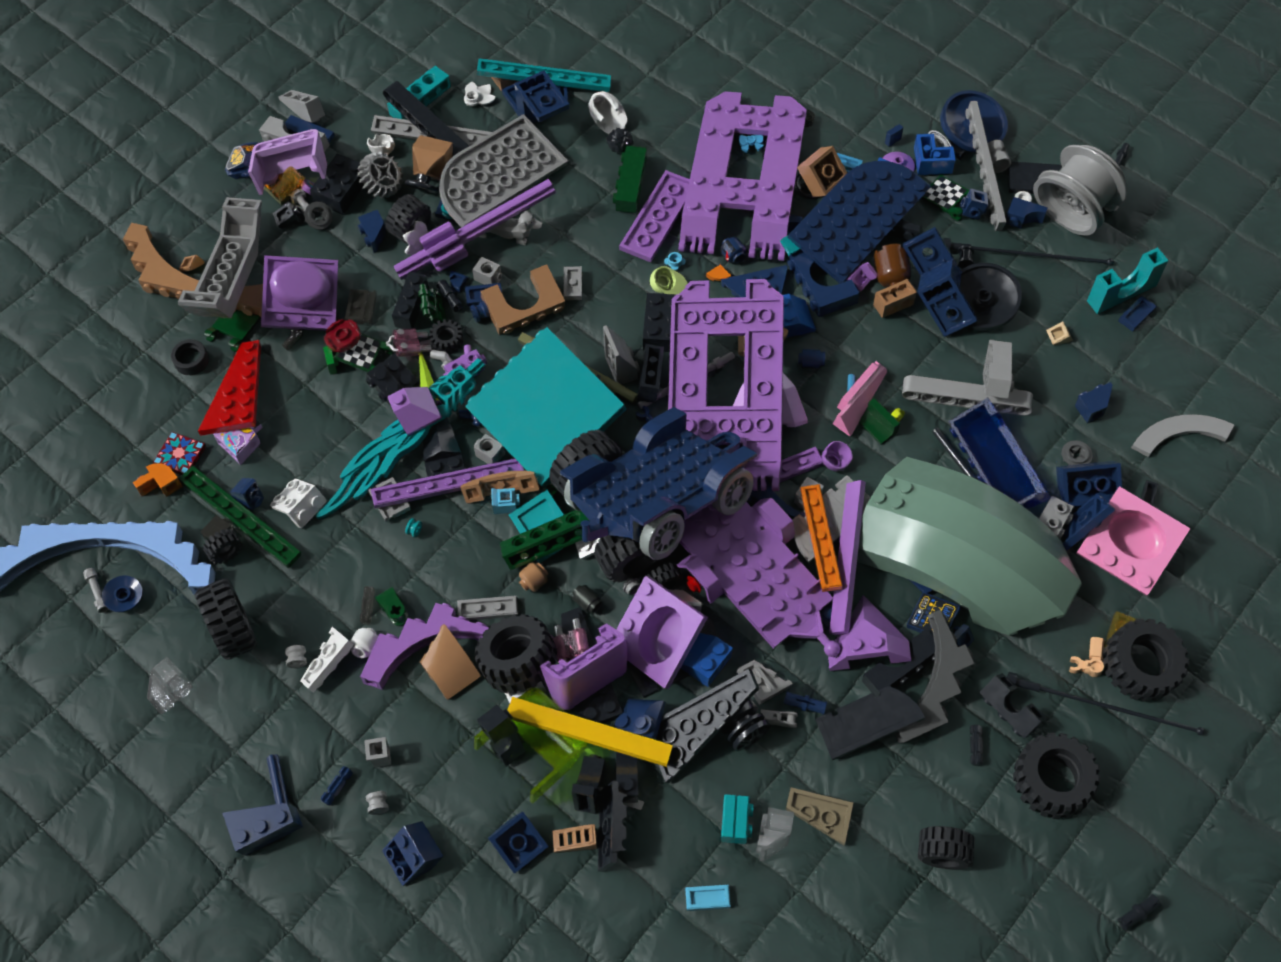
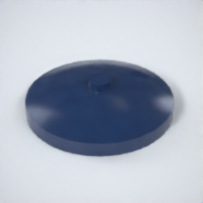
M972 90L961 91L952 95L941 110L940 122L948 139L964 150L977 152L973 148V134L969 132L970 122L966 118V109H968L970 101H977L987 143L994 140L1002 141L1007 133L1008 121L999 103L982 92Z

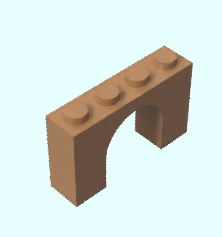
M547 264L530 271V279L539 295V299L529 309L518 310L508 305L498 284L481 291V299L487 305L490 318L499 335L511 333L517 327H525L536 319L539 321L551 313L557 314L563 310L565 300Z

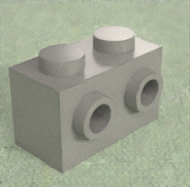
M1052 496L1039 519L1061 539L1065 532V529L1062 527L1064 524L1069 525L1073 517L1071 511L1074 506Z

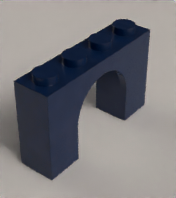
M802 250L789 256L787 261L790 270H793L796 282L802 286L805 298L808 297L810 307L813 312H816L818 317L858 304L859 291L852 279L834 286L820 285L810 276L814 270L821 268Z

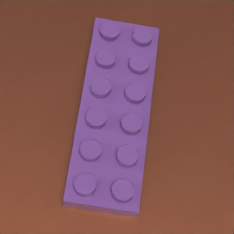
M665 170L619 245V250L652 262L684 208L690 179Z

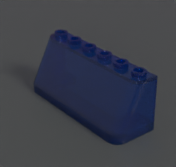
M988 397L948 421L951 425L949 429L954 438H959L961 443L958 445L964 454L968 453L970 458L967 460L973 469L977 468L979 472L977 477L981 482L1007 495L1026 509L1044 503L1051 498L1004 419Z

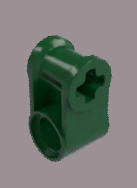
M393 587L375 597L392 624L395 626L405 625L409 616Z

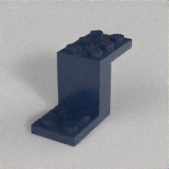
M545 70L502 89L503 96L518 117L524 114L533 124L570 109L569 103Z
M934 227L903 243L905 251L920 274L917 292L943 336L945 337L976 322L977 317L960 289L962 271L937 228ZM931 248L933 253L925 255L923 249ZM949 309H954L957 311V314L955 316H949L947 314V311Z

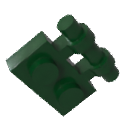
M421 284L419 298L422 301L420 307L424 317L430 318L435 324L439 320L443 323V319H446L443 295L434 288L428 290L426 284Z

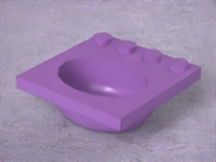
M264 255L261 327L326 331L332 323L336 322L338 260Z
M645 576L616 630L621 632L626 638L627 660L663 688L669 689L708 617L650 576Z

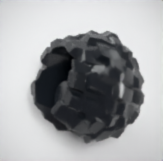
M616 127L606 138V143L611 151L621 155L622 152H625L626 146H633L634 144L633 135L627 129Z

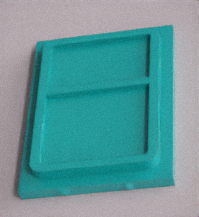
M545 490L510 513L509 517L521 534L564 514L549 491ZM560 550L537 559L538 563H542Z

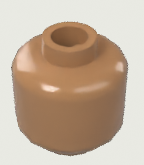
M529 563L519 573L521 579L519 584L526 591L530 589L536 592L547 583L548 572L540 563Z

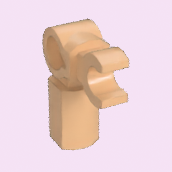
M1092 637L1089 649L1090 660L1086 659L1083 661L1079 657H1071L1070 662L1076 663L1078 666L1070 667L1069 672L1076 674L1081 671L1084 674H1089L1091 677H1099L1104 668L1102 660L1105 640L1099 637Z

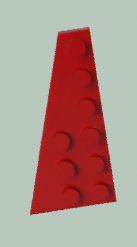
M259 340L241 343L198 429L200 436L256 426L261 343Z

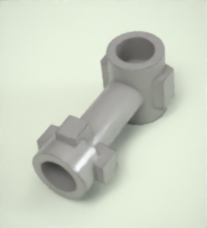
M300 188L292 191L289 196L294 204L299 203L302 206L301 211L304 215L305 209L309 204L304 199L307 197L304 190Z

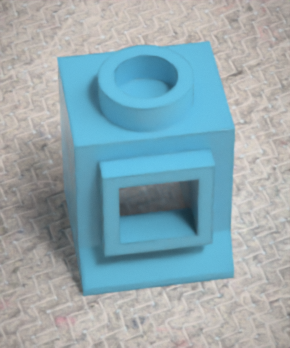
M491 488L494 514L512 513L517 509V505H520V496L516 494L515 488Z

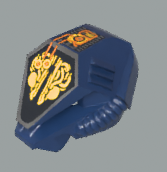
M260 142L245 143L233 148L225 168L228 176L234 179H238L240 176L251 178L248 171L252 150Z

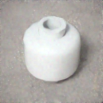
M360 628L355 632L350 642L354 644L351 652L356 657L365 658L370 656L378 638L375 630Z

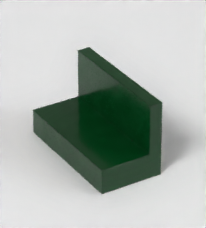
M875 398L868 402L867 410L859 421V424L880 445L898 433L900 425Z

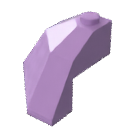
M783 373L782 424L787 427H797L806 424L808 419L796 387ZM744 383L733 406H744Z

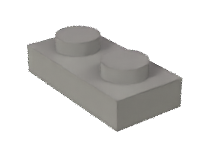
M582 266L564 267V300H582Z

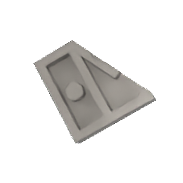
M755 660L738 668L736 672L740 674L747 669L753 671L759 686V690L753 697L759 705L789 689L793 684L788 679L785 681L776 676V672L765 668Z

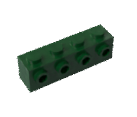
M626 146L625 152H622L621 163L623 164L619 166L618 170L620 179L616 180L615 189L617 193L613 194V203L615 204L616 211L637 212L647 161V148Z

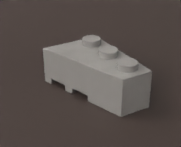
M989 340L983 369L985 395L1008 398L1009 392H1013L1014 381H1012V343Z

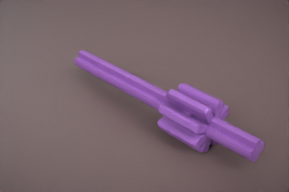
M549 179L545 180L455 231L450 222L439 226L419 238L424 248L423 250L394 265V269L401 280L406 278L409 272L415 273L433 263L438 272H441L468 256V252L464 247L466 243L555 194L556 191Z

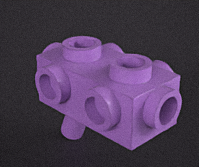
M465 345L464 355L444 365L445 374L443 376L449 374L459 365L467 369L477 358L481 359L486 365V358L483 354L480 355L476 349L472 351L471 345ZM485 367L481 371H479L475 376H478L483 370H485Z

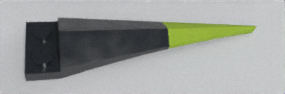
M419 352L420 386L429 388L434 382L422 352ZM436 399V406L442 405V402ZM446 417L431 426L423 440L427 477L465 469L459 445Z

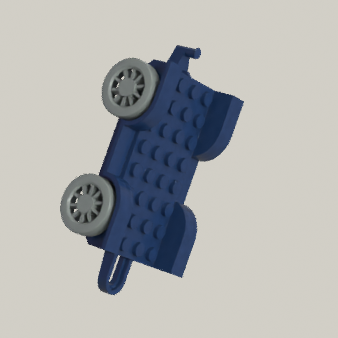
M673 407L648 421L638 432L633 449L610 462L597 454H592L561 470L560 474L568 479L565 485L564 498L569 506L583 512L590 520H583L581 522L583 542L593 541L608 535L628 537L640 543V549L645 555L654 560H660L670 555L678 546L684 532V520L710 504L724 515L734 514L744 506L753 488V476L750 471L746 470V463L757 457V453L745 446L740 448V437L732 432L719 433L707 441L686 430L687 414ZM724 443L731 444L723 450L718 448V446Z

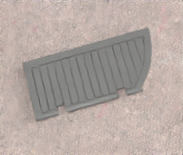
M847 475L835 484L838 488L836 492L831 488L822 495L832 542H835L841 536L846 484L854 482ZM866 492L864 493L862 516L871 498ZM799 514L792 520L795 530L794 539L803 557L808 562H811L815 557L806 516L803 518Z

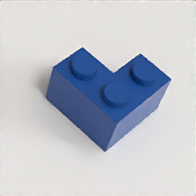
M917 134L914 153L918 175L952 174L955 164L954 148L936 147L934 134Z

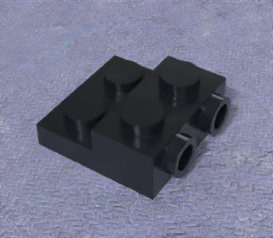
M395 353L366 373L367 384L372 389L375 388L379 392V398L389 405L391 404L388 396L403 388H412L419 382Z

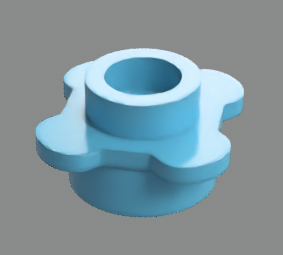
M672 252L668 255V258H665L664 263L676 271L678 267L686 263V260L682 258L680 253Z

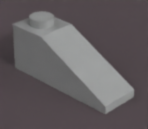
M294 90L279 96L280 101L305 121L315 123L325 116L318 96Z

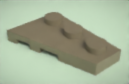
M791 787L786 810L843 846L845 845L853 803Z

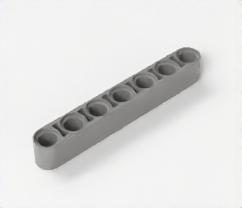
M914 375L906 376L903 380L902 397L908 400L1024 416L1032 413L1033 394L1029 391L1013 389V392H1009L1008 398L986 396L984 385Z

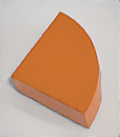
M721 264L706 273V277L711 281H721V279L731 277Z

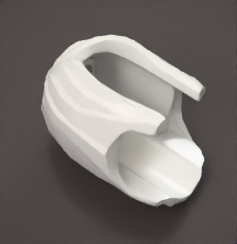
M604 91L594 93L588 105L591 117L597 126L607 134L611 133L613 129L615 130L616 127L625 129L627 116L619 100L612 94Z

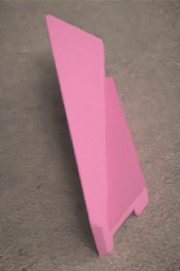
M877 361L873 362L843 396L837 406L841 412L837 415L833 425L848 436H851L868 407V402L872 400L886 375L887 369Z

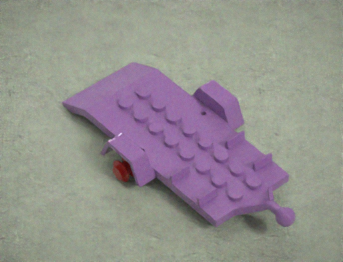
M772 498L761 499L752 507L746 502L739 511L731 515L722 514L710 504L684 520V532L679 543L690 555L678 563L677 566L679 568H687L694 576L687 577V585L693 592L697 591L700 593L701 586H703L710 604L724 593L773 649L787 637L817 638L824 645V652L827 656L835 657L840 653V645L836 641H830L823 633L819 612L833 600V597L828 592H822L820 580H817L798 560V554L794 555L785 545L794 538V524L792 519Z

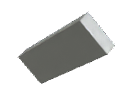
M517 596L457 600L458 616L465 617L470 621L518 615Z

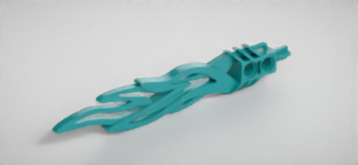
M477 358L467 369L459 365L449 374L438 378L436 383L429 387L435 404L436 399L444 404L437 406L442 419L410 436L406 434L399 420H396L381 432L382 436L360 450L341 473L340 478L343 483L339 490L316 514V518H325L345 505L363 480L364 482L353 496L355 500L363 497L368 492V489H372L382 476L387 478L398 460L421 444L431 426L446 417L449 418L452 414V409L456 411L459 402L461 405L465 402L466 396L476 385L473 377L485 367L482 360ZM386 455L385 458H384V460H383V462H382V464H381V466H380V462H381V459H380V458H381L382 456ZM362 469H364V470L357 476V478L354 480V482H353L352 485L350 486L348 492H347V493L343 496V498L338 502V500L342 497V495H343V494L345 493V491L347 490V488H348V486L350 485V483H351L352 479L354 478V476H355L358 472H360Z

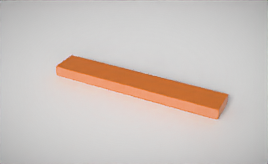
M820 484L800 487L822 592L841 590L842 582Z

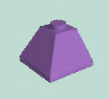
M428 387L403 388L388 396L393 412L408 436L442 419Z

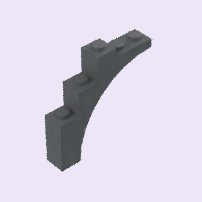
M941 610L927 615L933 630L935 661L927 688L916 703L926 719L895 732L898 743L906 742L948 722L946 718L948 717L947 711L944 706L940 705V702L961 693L959 689L961 687L957 677L953 676V673L974 664L971 650L966 645L957 647V638L950 631L948 619Z

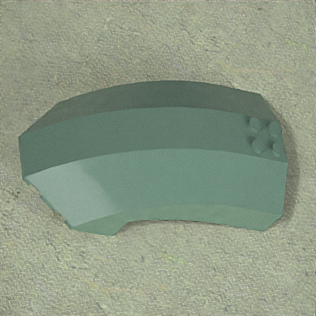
M906 457L884 475L865 507L861 520L858 562L912 580L953 599L969 609L972 622L976 625L1011 636L1017 634L1018 630L1042 625L1046 620L1054 617L1057 619L1064 617L1082 585L1061 540L1048 526L1007 495L960 472Z

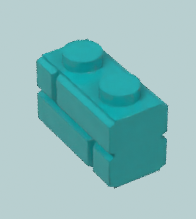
M724 795L721 842L746 844L747 837L751 838L752 825L748 824V817H753V804L749 803L750 797Z

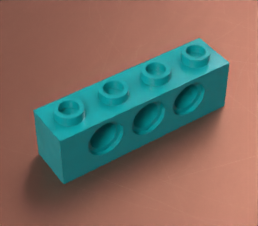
M434 66L406 89L427 107L451 87L449 75L437 66ZM387 103L390 116L408 120L392 104Z

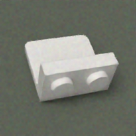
M294 479L287 484L280 494L274 497L270 506L277 511L287 514L295 525L302 529L323 507L327 500L315 485Z

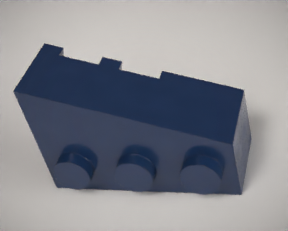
M288 803L222 813L235 851L244 856L303 827L297 808Z

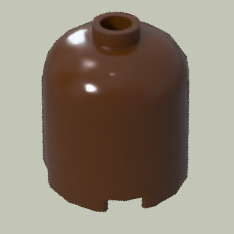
M900 244L884 245L883 250L875 251L874 259L877 279L881 286L887 288L906 279L910 281L912 274L911 259L905 249L901 248Z

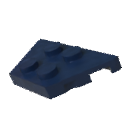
M784 265L721 279V285L724 288H729L731 294L736 298L746 297V279H765L782 295L788 266Z
M1098 493L1073 513V517L1063 534V537L1066 539L1062 544L1066 551L1080 539L1086 538L1092 529L1098 528L1102 521L1115 511V508Z

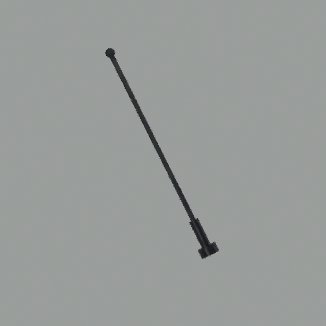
M943 238L949 251L950 249L958 250L959 247L964 245L972 246L971 244L951 242L950 238ZM972 246L974 250L1107 263L1109 266L1114 263L1111 258L1103 260Z
M1008 672L1007 678L1015 686L1036 692L1040 690L1190 730L1198 735L1205 733L1202 727L1195 728L1041 687V684L1017 678V673Z

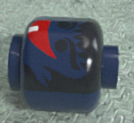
M726 238L722 242L720 252L729 263L738 264L746 257L747 249L739 238Z

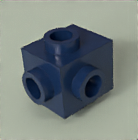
M970 189L967 196L963 197L961 201L963 215L979 220L982 214L987 211V193Z

